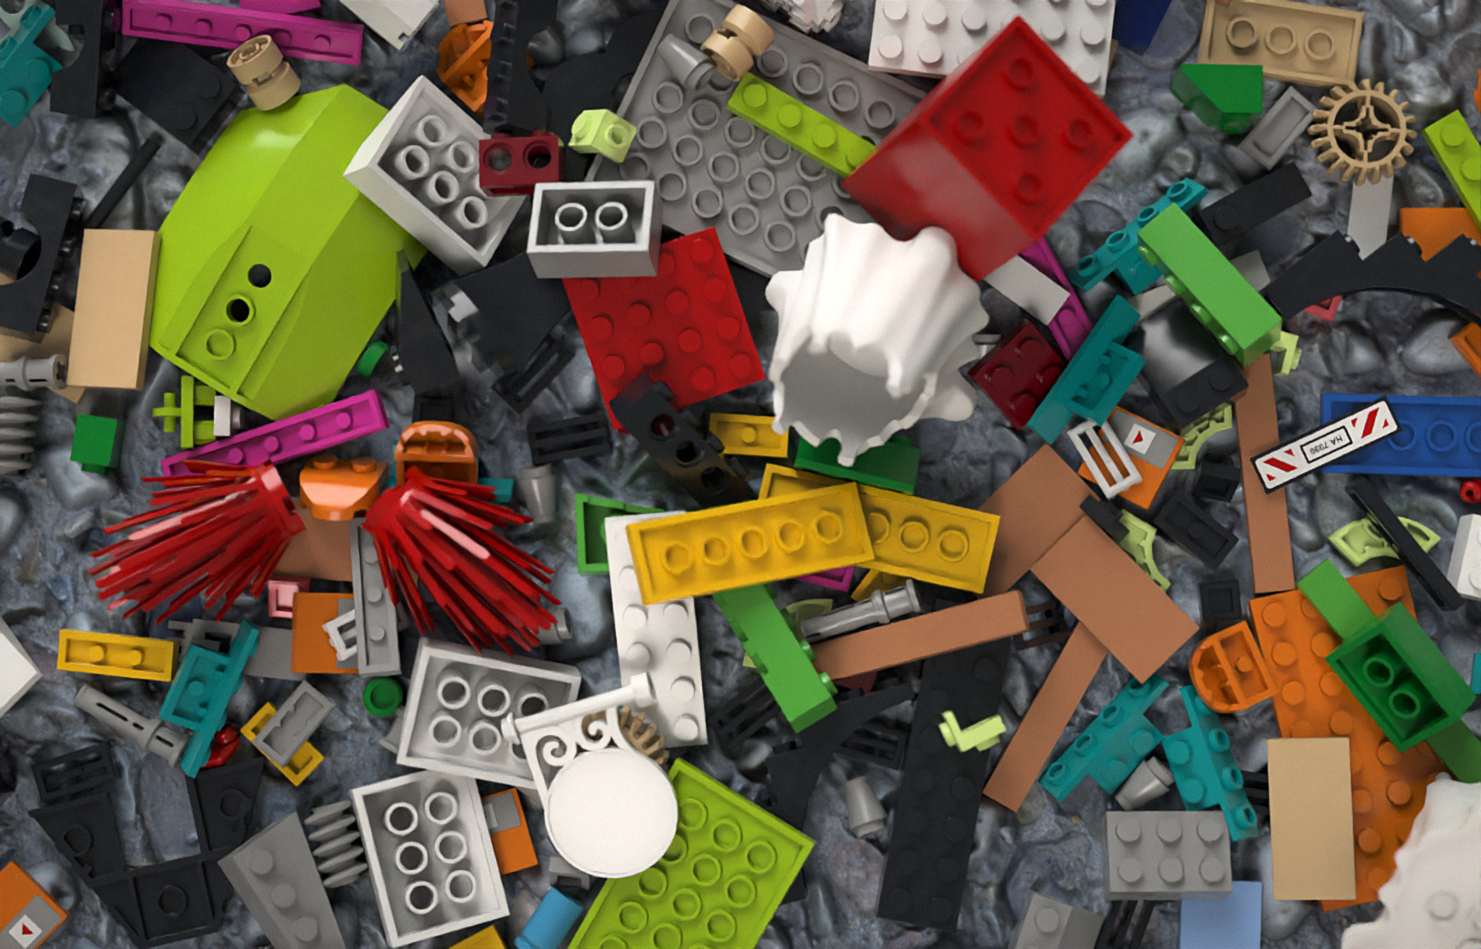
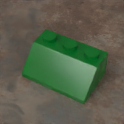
M891 435L890 441H886L880 446L870 447L864 453L857 455L851 466H843L838 461L841 444L837 438H826L815 447L801 436L793 469L911 496L915 488L921 449L913 447L914 440Z
M1401 602L1368 621L1324 658L1400 753L1460 720L1477 698L1475 693Z

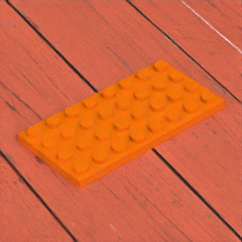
M1404 565L1345 578L1375 616L1401 602L1418 623ZM1299 589L1246 600L1257 646L1279 694L1270 697L1279 738L1349 737L1356 900H1318L1320 910L1328 912L1380 900L1378 890L1390 881L1397 869L1395 853L1406 844L1410 837L1414 820L1424 808L1427 785L1435 782L1436 775L1441 772L1448 773L1452 780L1456 781V779L1424 740L1402 753L1397 750L1324 659L1342 641Z

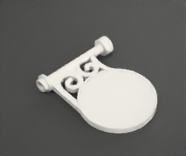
M648 672L632 676V685L520 719H518L514 712L507 714V718L501 720L502 732L507 743L515 742L517 745L521 743L523 745L544 808L545 824L553 845L570 864L594 876L621 878L642 872L662 857L670 846L676 831L679 808L672 782L654 760L637 751L627 741L618 722L617 708L620 705L637 701L638 706L642 708L657 703L655 688ZM606 710L607 721L594 719L588 728L591 735H595L597 729L602 730L603 737L597 741L588 739L583 732V718L587 715ZM547 735L558 736L564 740L567 746L566 752L562 755H555L552 752L553 748H558L560 745V740L550 739L543 748V757L547 763L552 766H562L552 780L550 787L548 786L537 751L538 741ZM611 737L617 746L608 745ZM577 743H578L582 748L587 749V750H585V751H583V752H581V753L575 755L576 752H577Z

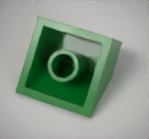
M1182 64L1169 80V88L1207 127L1219 128V133L1238 134L1242 133L1243 128H1248L1262 114L1263 65Z

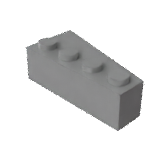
M296 812L280 817L217 862L275 949H346Z

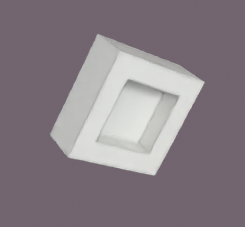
M215 396L214 436L228 438L237 435V429H243L244 425L243 406H238L237 402L226 396Z

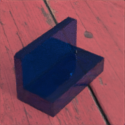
M1118 0L1114 9L1111 38L1118 40V45L1143 56L1172 0Z

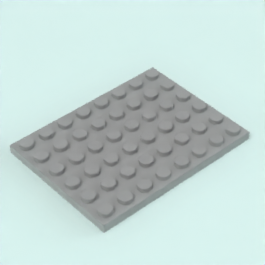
M670 0L616 113L617 116L629 122L637 129L625 159L621 163H616L601 153H597L584 182L655 181L664 206L662 228L684 237L715 226L726 258L770 279L774 274L781 271L803 270L809 244L823 235L824 221L828 215L838 214L856 224H878L840 185L845 179L844 177L726 109L727 103L740 81H732L716 70L711 80L699 91L694 92L690 87H683L662 56L657 52L661 41L669 34H674L677 38L700 51L701 45L714 30H723L722 21L736 5L741 4L732 0ZM755 12L772 29L775 40L761 57H752L754 64L748 72L875 146L928 94L884 72L867 70V64Z

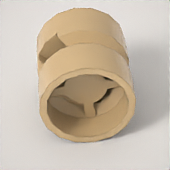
M736 5L722 21L723 30H714L700 47L702 53L712 58L711 64L716 67V70L735 82H739L753 66L754 61L752 57H761L775 40L774 32L769 25L755 12L742 5Z
M269 35L256 36L246 41L233 51L227 61L231 71L241 84L246 85V92L257 108L262 111L271 110L288 101L298 91L301 84L289 63L282 61L283 55Z

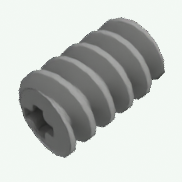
M1 396L0 476L29 480V478L20 474L19 470L32 467V463L22 458L21 455L34 452V447L25 443L24 438L36 436L37 432L27 427L26 423L39 420V416L29 411V407L41 405V401Z
M351 799L311 809L310 811H313V815L304 820V825L317 826L318 829L308 836V840L321 842L322 844L312 852V856L325 857L326 859L325 862L317 867L318 872L329 873L330 877L322 882L324 888L338 887L369 877L359 876V873L368 867V862L355 860V857L364 851V847L361 845H351V842L360 836V831L347 829V826L356 820V816L353 814H343L342 812L352 804Z

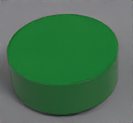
M375 340L362 356L357 366V373L368 380H372L385 363L391 347L380 340Z
M376 678L367 684L363 692L365 708L377 717H388L395 714L394 712L397 707L399 708L404 702L403 689L392 678Z

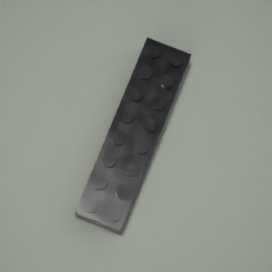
M933 599L931 613L963 604ZM1011 636L921 660L915 692L916 697L913 702L908 729L909 733L905 745L875 902L874 914L878 918L956 933L991 747L978 751L977 747L974 746L963 752L958 750L956 744L949 747L939 728V725L945 722L941 714L948 710L951 711L961 731L995 714L997 715Z

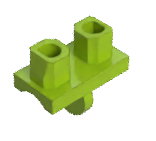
M181 376V408H176V393H164V408H153L152 417L164 418V433H176V418H181L182 450L195 449V445H206L216 442L214 421H195V406H214L217 390L202 381H195L194 376Z

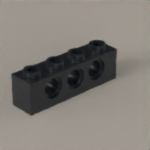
M644 371L608 402L617 421L704 510L739 504L753 492L746 480V477L750 475L747 468L737 457L734 456L729 460L722 453L726 448L712 431H709L707 434L701 431L698 427L701 421L686 404L680 408L672 400L676 395L661 378L655 382ZM667 414L663 421L651 423L656 416ZM692 441L688 447L677 449L682 442ZM716 466L715 470L710 474L702 475L705 469Z

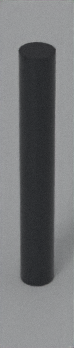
M147 138L77 233L84 237V229L101 228L161 148L159 145Z

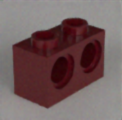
M535 131L530 134V137L515 138L514 135L508 133H498L491 135V139L479 140V187L487 197L534 195L536 183H566V146L560 137L552 132ZM551 155V161L546 167L541 169L534 168V163L539 156ZM500 158H512L511 164L507 169L503 171L495 170V164Z

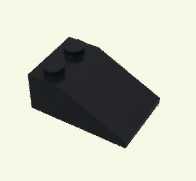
M140 37L113 71L112 87L115 88L116 94L197 155L200 154L246 94L234 81L181 42Z
M403 249L396 252L394 340L397 351L392 353V357L395 362V371L403 387L411 385L417 396L459 377L460 373L454 352Z
M1179 298L1135 325L1121 344V346L1138 353L1146 361L1136 378L1174 433L1179 437H1182L1244 397L1249 388V384L1228 354Z

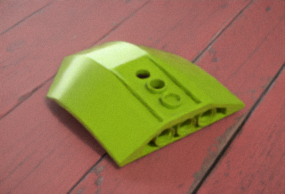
M343 84L292 97L271 110L262 111L257 107L239 111L214 143L158 230V233H161L148 345L165 359L226 397L276 422L333 403L371 338L395 302L396 252L404 249L415 271L429 251V249L343 177L344 172L360 146L390 110L350 85ZM257 264H263L271 271V281L264 288L255 286L250 278L251 270ZM236 299L244 300L249 306V316L243 322L235 320L231 314V305Z

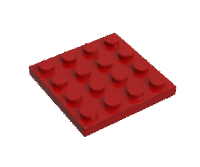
M715 226L660 244L657 276L562 278L614 430L623 428V426L615 418L608 402L644 371L655 382L661 378L676 395L672 400L680 408L685 404L688 406L766 379Z

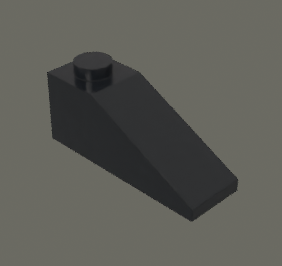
M1293 161L1203 208L1192 216L1190 220L1216 248H1219L1310 198L1313 194Z

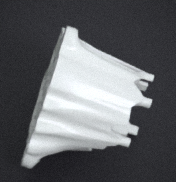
M830 214L824 221L823 235L809 244L803 270L781 271L773 275L766 287L765 295L769 304L776 310L779 316L778 337L769 372V380L775 383L773 407L776 418L772 424L774 432L785 434L789 425H792L805 440L815 447L826 438L835 437L841 444V451L838 456L839 463L843 466H851L857 455L864 453L870 447L883 445L893 433L900 429L909 428L918 419L935 417L943 418L947 421H962L972 415L978 400L977 392L963 378L958 368L978 357L979 348L973 342L972 335L986 327L989 316L980 303L981 293L979 286L973 279L965 275L958 266L955 240L949 232L938 227H927L921 230L914 239L907 242H899L891 238L878 224H856L838 214Z
M1441 772L1436 775L1435 782L1427 785L1424 808L1415 818L1406 844L1395 853L1397 863L1395 873L1390 881L1378 890L1380 900L1386 905L1383 913L1374 923L1357 924L1348 928L1341 937V949H1481V782L1474 784L1462 783L1452 780L1448 773Z

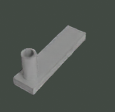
M365 517L353 518L349 520L359 675L361 678L373 676L389 678L394 674H401L397 606L394 607L387 588L385 590L373 537L360 526L367 519ZM389 561V565H390L391 572H392V575H393V579H394V582H395L394 570H393L392 565H391V563H390V561Z

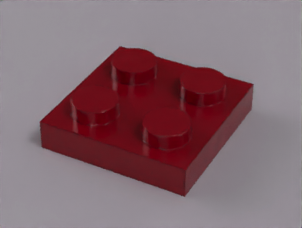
M1024 318L967 374L1009 424L1019 431L1029 422L1036 409L1043 402L1067 366L1035 326Z

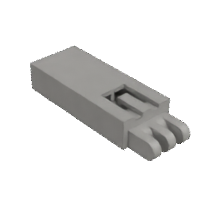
M193 619V623L168 620V628L175 631L183 630L182 638L166 636V639L179 641L181 652L178 653V662H182L190 642L221 652L222 642L205 640L206 636L231 638V647L241 623L219 621L216 624L215 620ZM255 625L260 630L258 634L260 642L252 658L248 657L242 670L244 675L294 681L305 680L309 682L311 673H290L292 629Z

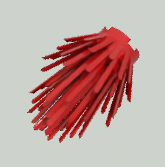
M181 459L190 473H203L207 475L140 477L144 483L162 482L166 488H185L152 492L151 495L155 499L149 501L150 505H171L122 519L125 522L109 526L102 532L110 535L178 512H182V514L139 529L130 534L128 539L89 554L93 558L107 553L115 556L114 559L87 572V574L95 576L111 568L110 574L98 579L95 583L99 589L106 588L98 593V598L104 601L122 591L127 593L125 596L109 603L107 611L133 599L135 601L138 600L139 604L125 612L122 621L141 609L144 612H148L206 573L208 575L171 601L168 610L155 619V626L207 587L209 588L205 591V597L209 599L205 602L206 610L210 609L224 593L226 596L225 605L215 616L217 624L258 573L249 587L251 596L254 595L256 600L264 586L269 582L292 539L308 531L271 459L257 466Z
M416 466L411 467L403 473V476L408 480L402 486L398 484L393 489L389 487L364 516L367 521L360 524L373 537L385 590L387 588L394 607L397 606L400 600L389 561L421 636L423 637L426 629L415 602L429 630L432 633L435 632L436 625L403 561L404 559L420 578L433 600L445 610L480 656L482 647L471 635V632L474 631L489 649L493 648L492 641L461 604L511 658H513L514 651L503 641V639L507 638V634L525 650L531 652V644L533 646L540 644V640L536 637L539 634L538 627L540 626L543 630L549 631L551 629L550 623H558V620L539 603L540 594L554 605L562 603L488 546L544 584H550L551 579L527 562L548 575L556 573L553 569L490 530L493 528L492 524L503 528L508 526L506 521L521 525L522 523L528 524L534 520L530 517L514 513L513 511L515 510L476 499L481 498L493 501L498 497V495L492 493L497 489L496 487L427 477Z

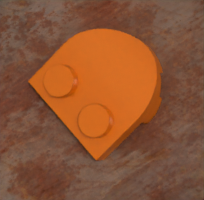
M483 20V24L471 26L467 23L459 24L447 33L437 49L440 55L439 68H436L438 76L454 96L480 119L484 116L483 105L486 101L488 84L486 72L490 63L492 45L490 33L494 25L493 22ZM527 54V67L529 70L535 62Z
M419 421L408 425L403 430L394 453L397 485L400 484L402 486L408 480L403 476V473L413 466H416L427 477L479 484L478 445L475 437L468 429L445 421Z
M320 454L310 457L299 477L301 509L310 507L313 517L331 521L352 520L354 511L367 509L368 512L379 499L380 491L389 477L388 462H377L372 457H358L353 460L337 459L336 456L331 454Z
M1246 620L1202 639L1194 646L1190 653L1189 672L1193 685L1202 701L1216 712L1233 713L1245 710L1254 704L1279 694Z

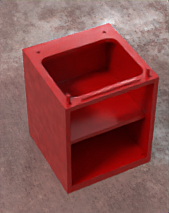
M1018 14L941 80L840 185L896 241H910L927 227H938L949 232L955 240L959 268L965 275L977 283L1035 244L1131 140L1134 134Z

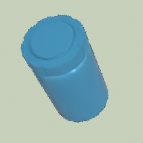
M553 885L521 931L522 936L518 935L514 940V944L518 949H557L585 907L567 892Z

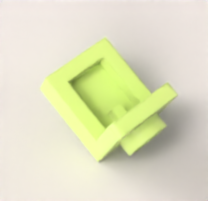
M608 109L586 110L573 123L571 129L573 135L568 147L580 154L601 153L612 161L621 163L625 159L637 129Z
M1281 331L1280 339L1269 349L1279 352L1274 375L1283 377L1289 374L1290 369H1296L1301 355V347L1296 346L1298 335Z
M948 710L941 714L945 722L939 725L948 746L951 747L956 744L961 752L974 746L977 747L978 751L987 749L1000 742L998 734L1006 731L1000 716L996 714L961 731L952 712Z

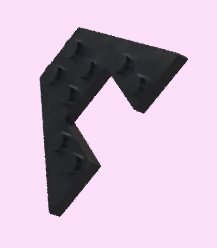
M266 757L198 771L195 778L187 776V774L184 775L201 853L126 870L110 792L29 810L28 815L34 818L51 838L59 853L65 855L72 864L73 870L87 887L97 894L108 908L107 911L117 923L124 927L128 937L138 949H147L213 934L222 930L233 885L217 862L245 843Z

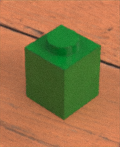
M78 413L70 461L82 463L81 471L105 475L106 467L119 469L126 422Z

